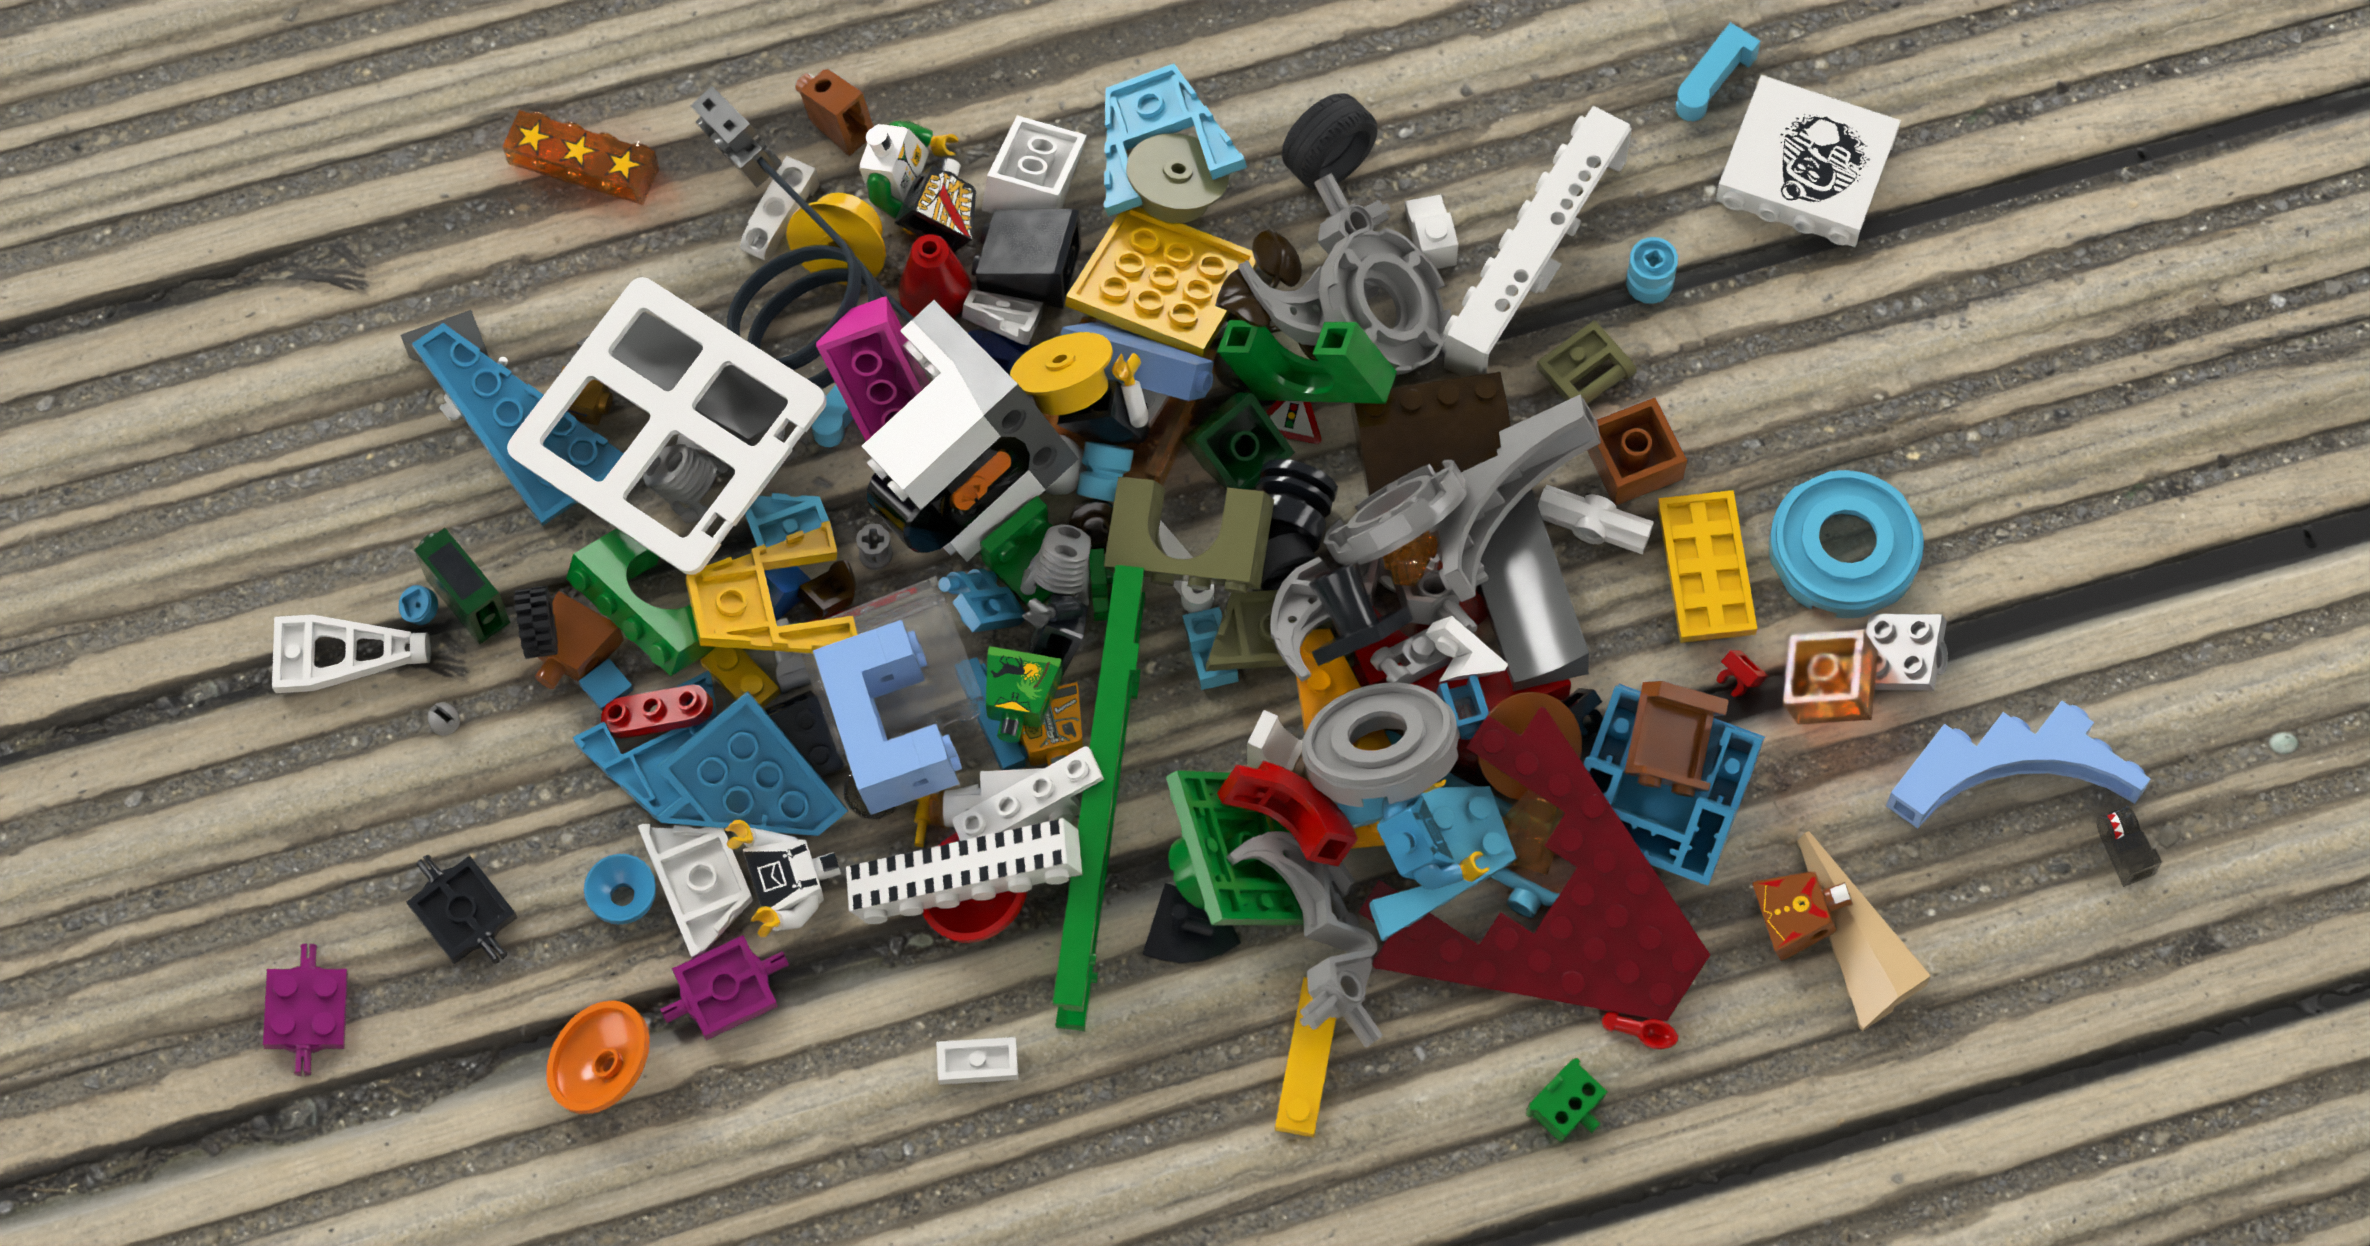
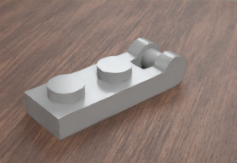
M1427 628L1390 648H1380L1372 655L1370 662L1378 671H1384L1387 675L1386 681L1388 683L1411 684L1450 664L1453 658L1444 655L1435 647V642L1425 635L1429 629Z

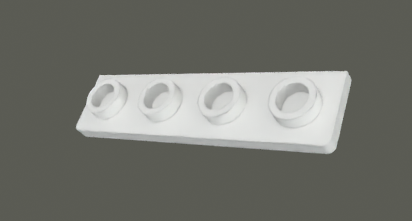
M1085 746L952 819L960 841L1061 818L1070 823L1073 817L1080 814L1081 805L1075 795L1101 782L1104 778L1089 747Z

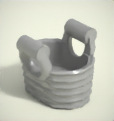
M678 444L663 448L644 473L643 479L646 486L654 490L655 494H659L660 498H664L665 502L670 504L673 511L681 516L685 523L700 521L708 511V508L704 505L702 506L699 501L710 490L716 474L727 472L728 465L715 456L698 453L697 450L686 447V444ZM680 502L685 503L686 505H688V506H690V507H689V508H684V507L680 504Z
M1060 524L1048 528L1039 553L1034 556L1028 568L1023 572L1021 592L1025 595H1031L1035 592L1036 585L1038 584L1043 589L1056 594H1075V598L1088 606L1092 589L1088 565L1091 538L1081 529L1071 525Z

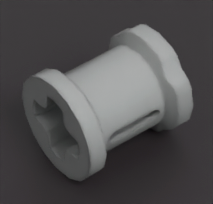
M872 523L865 525L857 533L856 537L860 561L869 569H882L891 562L893 556L889 532L880 524ZM877 544V549H872V545Z

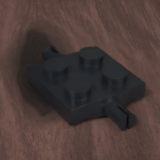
M430 855L423 856L430 869L419 859L416 866L429 881L419 893L406 901V903L451 962L455 964L473 950L480 949L481 947L494 964L499 963L500 959L493 949L503 960L507 956V952L504 951L495 937L500 930L518 917L472 857L469 855L456 866L443 871L439 869Z

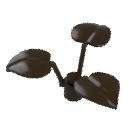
M1268 229L1260 232L1254 238L1252 252L1260 269L1265 274L1273 276L1269 287L1275 289L1280 281L1288 287H1294L1302 276V265L1295 248L1285 237L1274 230ZM1240 269L1233 271L1222 284L1215 306L1233 313L1228 321L1243 320L1255 327L1265 326L1270 333L1281 332L1276 325L1270 326L1272 319L1255 298ZM1298 343L1303 353L1310 360L1318 361L1313 355L1316 345Z

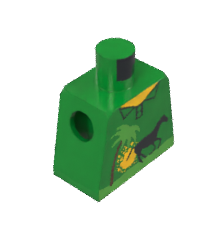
M989 646L986 711L987 718L1000 721L997 733L999 739L1016 743L1020 741L1023 725L1036 728L1042 726L1062 679L1061 659Z

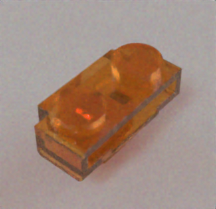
M1429 529L1411 542L1383 556L1385 570H1392L1393 582L1395 584L1415 586L1417 581L1422 579L1425 568L1430 560L1435 558L1437 553L1436 536L1431 535Z

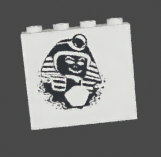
M1761 75L1720 179L1715 201L1723 203L1724 206L1732 210H1744L1756 214L1768 222L1777 221L1792 226L1801 233H1814L1826 237L1837 245L1856 247L1862 225L1885 163L1896 140L1901 120Z

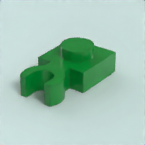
M1104 548L1090 549L1089 560L1094 621L1108 620L1109 614L1107 585L1113 584L1114 573L1104 567Z

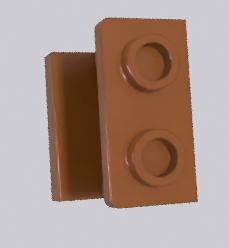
M1665 681L1643 682L1624 773L1638 777L1637 783L1643 786L1661 788V784L1672 786L1671 793L1680 796L1694 797L1695 792L1709 791L1711 783L1701 781L1713 718L1714 716L1726 715L1729 700Z

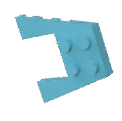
M1175 64L1105 88L1107 141H1105L1106 171H1104V186L1106 188V201H1104V208L1108 217L1143 205L1141 197L1132 188L1127 178L1126 166L1128 155L1126 150L1136 147L1140 142L1152 136L1176 133L1195 126L1213 180L1248 168L1242 153L1238 152L1224 129L1220 128L1214 120L1212 113L1202 104L1194 89Z
M1490 786L1440 787L1428 793L1422 792L1421 796H1423L1455 862L1459 865L1469 855L1479 851L1483 853V856L1474 862L1480 869L1489 867V871L1473 882L1462 878L1460 882L1434 890L1419 886L1372 900L1369 907L1382 941L1389 939L1393 934L1406 926L1417 922L1439 906L1445 905L1457 895L1476 886L1517 859ZM1385 797L1363 799L1364 807L1347 806L1331 799L1347 817L1353 829L1379 822L1384 817L1382 803Z

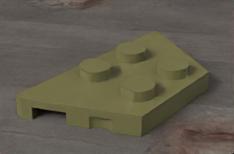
M1278 590L1230 594L1206 663V671L1288 666L1281 657L1274 639H1271V613ZM1327 621L1314 630L1328 628L1331 630L1333 625L1330 621ZM1352 652L1344 655L1347 662H1349Z

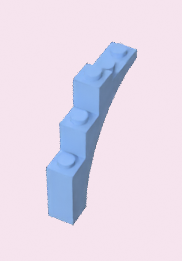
M2061 700L2036 734L2030 731V727L2018 717H2010L2004 712L1977 746L1972 743L1971 738L1965 732L1957 728L1951 729L1944 724L1892 790L1886 807L1918 829L1938 807L1964 790L1992 779L2016 774L2047 773L2079 778L2107 788L2135 804L2144 793L2150 778L2145 775L2144 770L2132 761H2124L2114 754L2107 743L2100 739L2089 737L2088 735L2094 722L2089 719V716L2083 709L2076 705H2068Z

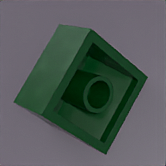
M1237 392L1181 438L1201 467L1226 490L1227 488L1252 489L1257 484V481L1260 480V472L1266 462L1276 459L1287 460L1295 453L1252 393Z

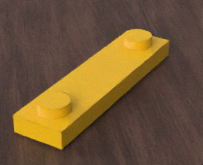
M1303 977L1275 1131L1314 1138L1336 1018L1329 1017L1314 1030L1309 1024L1306 1026L1301 1024L1300 1019L1303 1015L1300 1011L1313 1000L1308 992L1307 977Z

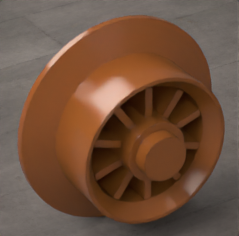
M1538 692L1519 693L1500 702L1488 714L1521 736L1540 706H1543L1547 709L1579 759L1581 757L1582 737L1578 722L1569 708L1552 696ZM1477 756L1481 771L1486 780L1500 793L1522 801L1543 799Z

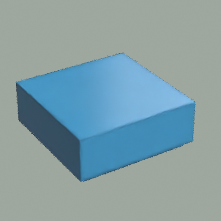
M609 658L579 680L581 688L601 711L613 699L625 697L634 690L632 684Z

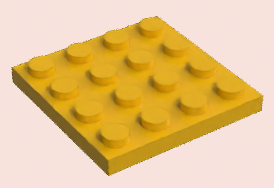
M1135 207L1117 215L1066 295L1065 306L1153 341L1204 357L1230 314L1229 311L1215 306L1222 284L1233 271L1239 269L1238 265L1248 260L1254 271L1258 265L1252 250L1182 223L1161 221L1148 214L1143 208Z

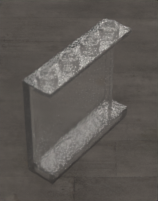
M936 576L827 618L853 616L857 634L899 620L903 621L907 632L915 630L928 666L921 668L925 681L874 698L887 740L937 724L939 731H942L945 725L955 721L966 722L978 717L981 713L980 709L986 707V702L943 591L939 588V581ZM801 653L837 753L844 765L849 763L815 656L812 653Z

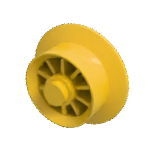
M830 193L821 197L817 202L809 203L812 209L846 242L855 256L875 278L881 272L886 260V248L882 239L883 226L877 212L864 200L846 193ZM802 208L795 211L790 218L786 234L791 251L814 245H828L841 248ZM818 259L801 263L811 273L834 268L848 269L847 262L836 259ZM836 282L843 285L848 284V282Z
M1079 332L1058 336L1038 344L1023 354L1013 365L1010 376L1027 395L1033 396L1036 407L1040 412L1047 415L1074 413L1094 404L1107 391L1109 384L1104 369L1111 361L1113 348L1106 337L1096 333Z

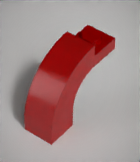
M1263 761L1258 769L1236 764L1217 792L1222 804L1258 811L1282 824L1295 837L1308 861L1338 867L1358 840L1347 817L1328 796L1314 788L1303 777L1279 765Z

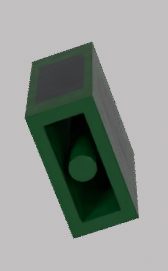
M443 528L438 533H431L421 540L419 546L414 551L426 580L479 645L511 623L497 589L446 528Z

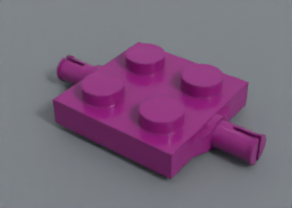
M744 935L672 968L673 974L680 986L681 999L660 1008V1011L667 1024L688 1013L698 1023L707 1041L778 1007L769 988L768 975L786 966L788 967V961L783 951L761 961L751 951Z
M307 943L300 945V966L292 969H267L263 1046L264 1049H285L296 1053L294 1071L296 1076H302L303 1061L304 1075H311L312 1053L324 1049H345L347 969H323L317 967V945L309 943L308 958Z

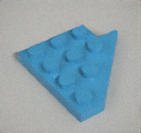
M748 691L657 766L681 795L679 799L657 816L660 823L726 828L735 820H743L750 828L777 833L819 836L848 812V808Z

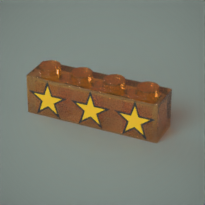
M519 110L502 146L507 163L640 205L644 204L659 170L655 151L645 144L623 142L606 132L597 134L584 130L583 127L573 122L561 123L551 120L547 115L540 112L528 113Z

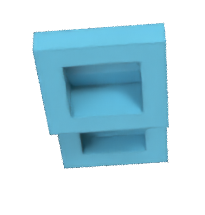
M1220 607L1182 615L1201 690L1239 682L1237 669L1206 671V663L1222 619Z

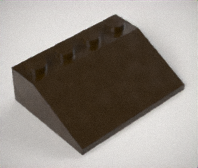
M1501 372L1391 388L1386 404L1352 403L1351 408L1367 496L1428 464L1437 473L1446 469L1442 463L1444 460H1453L1460 472H1463L1498 456L1497 449L1501 448L1499 432L1511 427Z

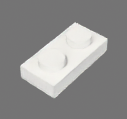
M1016 1037L936 1042L939 1085L1018 1080Z

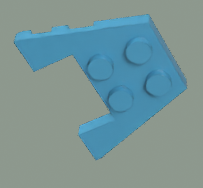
M709 671L677 686L699 685L711 696L713 700L712 713L705 722L699 725L671 730L624 754L620 753L605 722L573 737L577 748L657 821H659L657 816L681 797L657 766L717 717L713 681ZM693 699L688 700L686 706L689 705L693 701Z

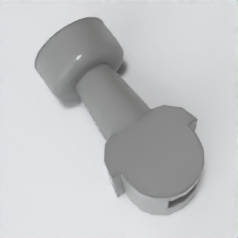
M787 617L776 621L777 626L790 625ZM774 651L777 662L775 676L782 694L794 688H801L811 684L801 653L794 654V652Z

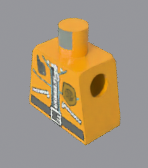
M1077 682L1058 686L1041 727L1036 728L1023 725L1020 744H1023L1028 755L1027 759L1032 766L1045 763L1050 766L1083 748Z

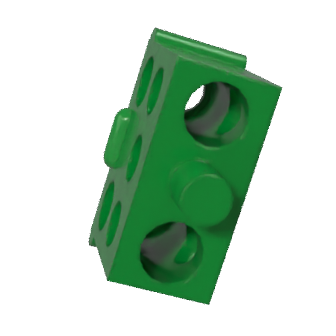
M1578 1058L1572 1059L1529 1103L1526 1109V1116H1533L1560 1143L1580 1123L1591 1133L1598 1128L1601 1123L1590 1112L1604 1099L1608 1092L1579 1065L1580 1060ZM1582 1090H1588L1591 1096L1584 1095ZM1569 1104L1576 1105L1578 1110L1571 1109ZM1555 1118L1563 1119L1565 1124L1557 1123Z

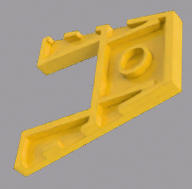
M830 521L822 522L820 528L803 533L801 530L787 535L785 541L769 547L763 544L752 548L750 554L732 560V557H728L709 564L697 574H686V585L700 646L814 654L813 650L858 635L853 616L777 626L764 570L836 561L837 548Z

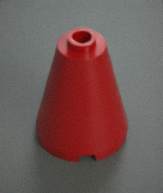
M931 234L921 236L914 242L899 281L898 294L901 306L914 318L935 300L955 320V316L963 310V304L972 290L970 276L943 238Z

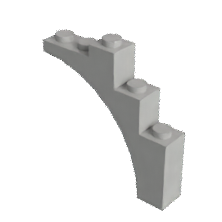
M1581 394L1500 431L1501 448L1497 449L1498 456L1461 472L1465 478V489L1467 491L1465 498L1447 517L1421 535L1429 551L1435 550L1443 564L1439 574L1445 588L1448 591L1453 589L1461 602L1475 596L1476 575L1481 557L1493 533L1508 512L1528 491L1551 472L1575 456L1601 443L1598 422Z

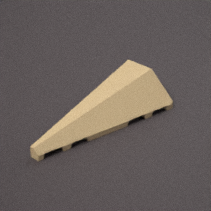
M1808 831L1797 840L1798 849H1801L1807 872H1816L1823 889L1845 882L1853 905L1831 912L1837 931L1828 937L1836 961L1840 964L1846 982V990L1857 1015L1858 1026L1863 1032L1892 1013L1895 1006L1926 987L1931 975L1810 831Z

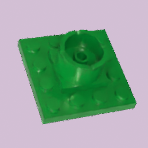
M1177 770L1166 776L1170 789V798L1175 806L1182 837L1177 839L1170 848L1169 865L1170 870L1174 871V882L1183 897L1193 906L1204 909L1209 916L1211 925H1304L1303 911L1293 890L1277 871L1259 859H1245L1232 865L1226 858L1234 849L1254 837L1263 835L1266 832H1289V830L1275 819L1261 812L1222 804L1217 792L1230 775L1228 772Z

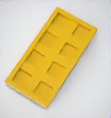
M1734 490L1658 498L1657 506L1680 643L1756 635L1757 623Z

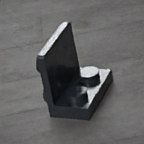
M811 690L764 709L821 777L843 768V760L818 698Z

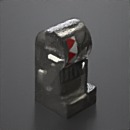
M2125 806L2097 817L2099 835L2122 886L2125 887L2154 876L2162 860L2156 848H2151L2144 832L2141 831L2133 810L2129 806Z

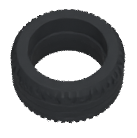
M1346 93L1327 96L1312 105L1294 123L1283 143L1282 160L1285 166L1310 189L1317 190L1314 182L1332 173L1338 184L1352 174L1372 150L1377 138V122L1353 96Z

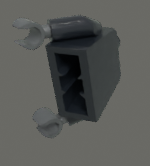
M1054 593L1050 596L1046 606L1036 598H1033L1027 604L1031 608L1030 611L1022 615L1025 620L1035 627L1027 653L1061 659L1064 675L1083 640L1088 607L1071 595Z

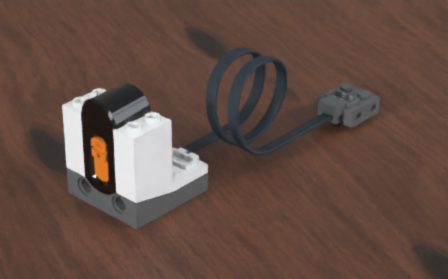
M711 86L690 105L700 116L695 121L696 124L713 140L712 143L756 188L771 176L841 247L828 245L802 247L784 253L763 265L745 281L733 298L727 316V329L740 336L741 319L751 299L766 283L787 269L818 259H836L847 262L848 269L834 268L822 270L792 282L775 294L764 305L752 323L748 342L760 349L762 338L768 326L788 304L820 286L836 282H848L845 296L838 311L820 335L801 350L789 356L776 359L790 369L796 370L809 364L821 355L816 347V342L851 308L857 306L861 284L867 286L868 302L879 299L880 295L882 297L887 296L891 306L908 322L900 330L908 340L902 346L933 381L862 445L864 450L872 457L867 464L875 472L867 487V501L872 510L914 552L930 553L944 548L951 556L957 551L968 562L981 550V541L1034 497L1043 493L1079 458L1019 384L935 300L913 318L874 279L870 271L855 256L846 242L776 172L783 163L768 148L751 124ZM828 368L807 379L821 389L835 382Z

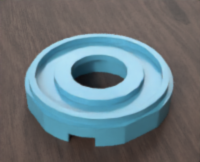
M1849 470L1829 471L1795 486L1777 508L1769 536L1770 561L1788 593L1796 601L1809 609L1815 606L1825 611L1837 613L1836 618L1865 617L1901 599L1914 581L1921 564L1924 548L1922 526L1903 494L1878 477ZM1846 514L1857 516L1868 522L1873 527L1877 538L1876 547L1872 554L1863 561L1854 563L1840 562L1830 557L1822 548L1819 539L1820 528L1827 519L1833 515Z

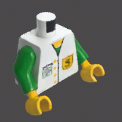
M893 121L889 125L878 124L866 134L868 144L860 163V172L867 187L870 202L896 219L913 181L922 173L929 154L927 147L931 146L933 154L937 157L952 156L955 153L946 148V142H959L958 137L954 134L934 136L932 130L909 121ZM904 228V230L906 231V233H908V234H910V235H914V233H912V232H910V231H908V230H906V229Z

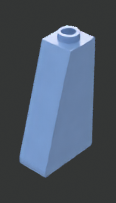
M1100 321L1062 327L1060 336L1090 332L1100 334L1110 341L1113 355L1111 361L1104 369L1107 379L1124 383V381L1114 376L1112 367L1120 354L1123 355L1124 361L1127 363L1131 354L1135 353L1139 356L1141 364L1134 374V379L1140 382V386L1143 389L1191 401L1205 398L1212 387L1214 361Z

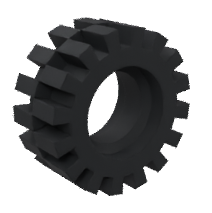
M540 586L516 590V619L525 658L556 655L558 652L557 630L548 587Z

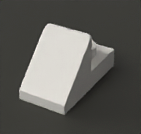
M1453 616L1432 622L1425 634L1435 642V647L1441 653L1453 658L1439 682L1468 679L1469 676L1477 674V677H1485L1504 671L1508 666L1502 658Z

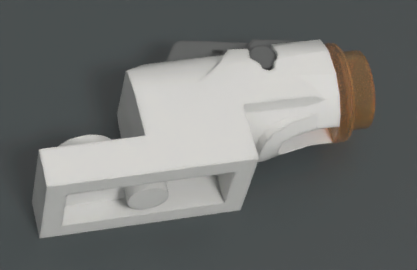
M1044 768L980 771V788L979 784L955 790L944 789L939 791L938 794H931L929 797L930 822L932 825H940L941 828L950 827L951 830H956L952 822L954 817Z

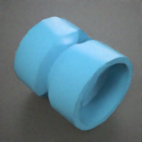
M1648 237L1634 245L1629 258L1626 287L1636 300L1654 304L1663 301L1670 295L1674 286L1678 265V254L1674 246L1659 237Z
M1085 441L1082 463L1087 468L1086 471L1079 474L1076 494L1114 502L1118 477H1123L1124 473L1130 471L1134 450Z

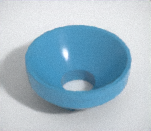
M615 854L601 859L588 872L584 883V895L589 908L598 918L611 924L623 925L640 919L651 908L656 894L655 878L649 866L638 857L629 854ZM619 887H629L634 891L632 902L626 906H618L612 902V894Z

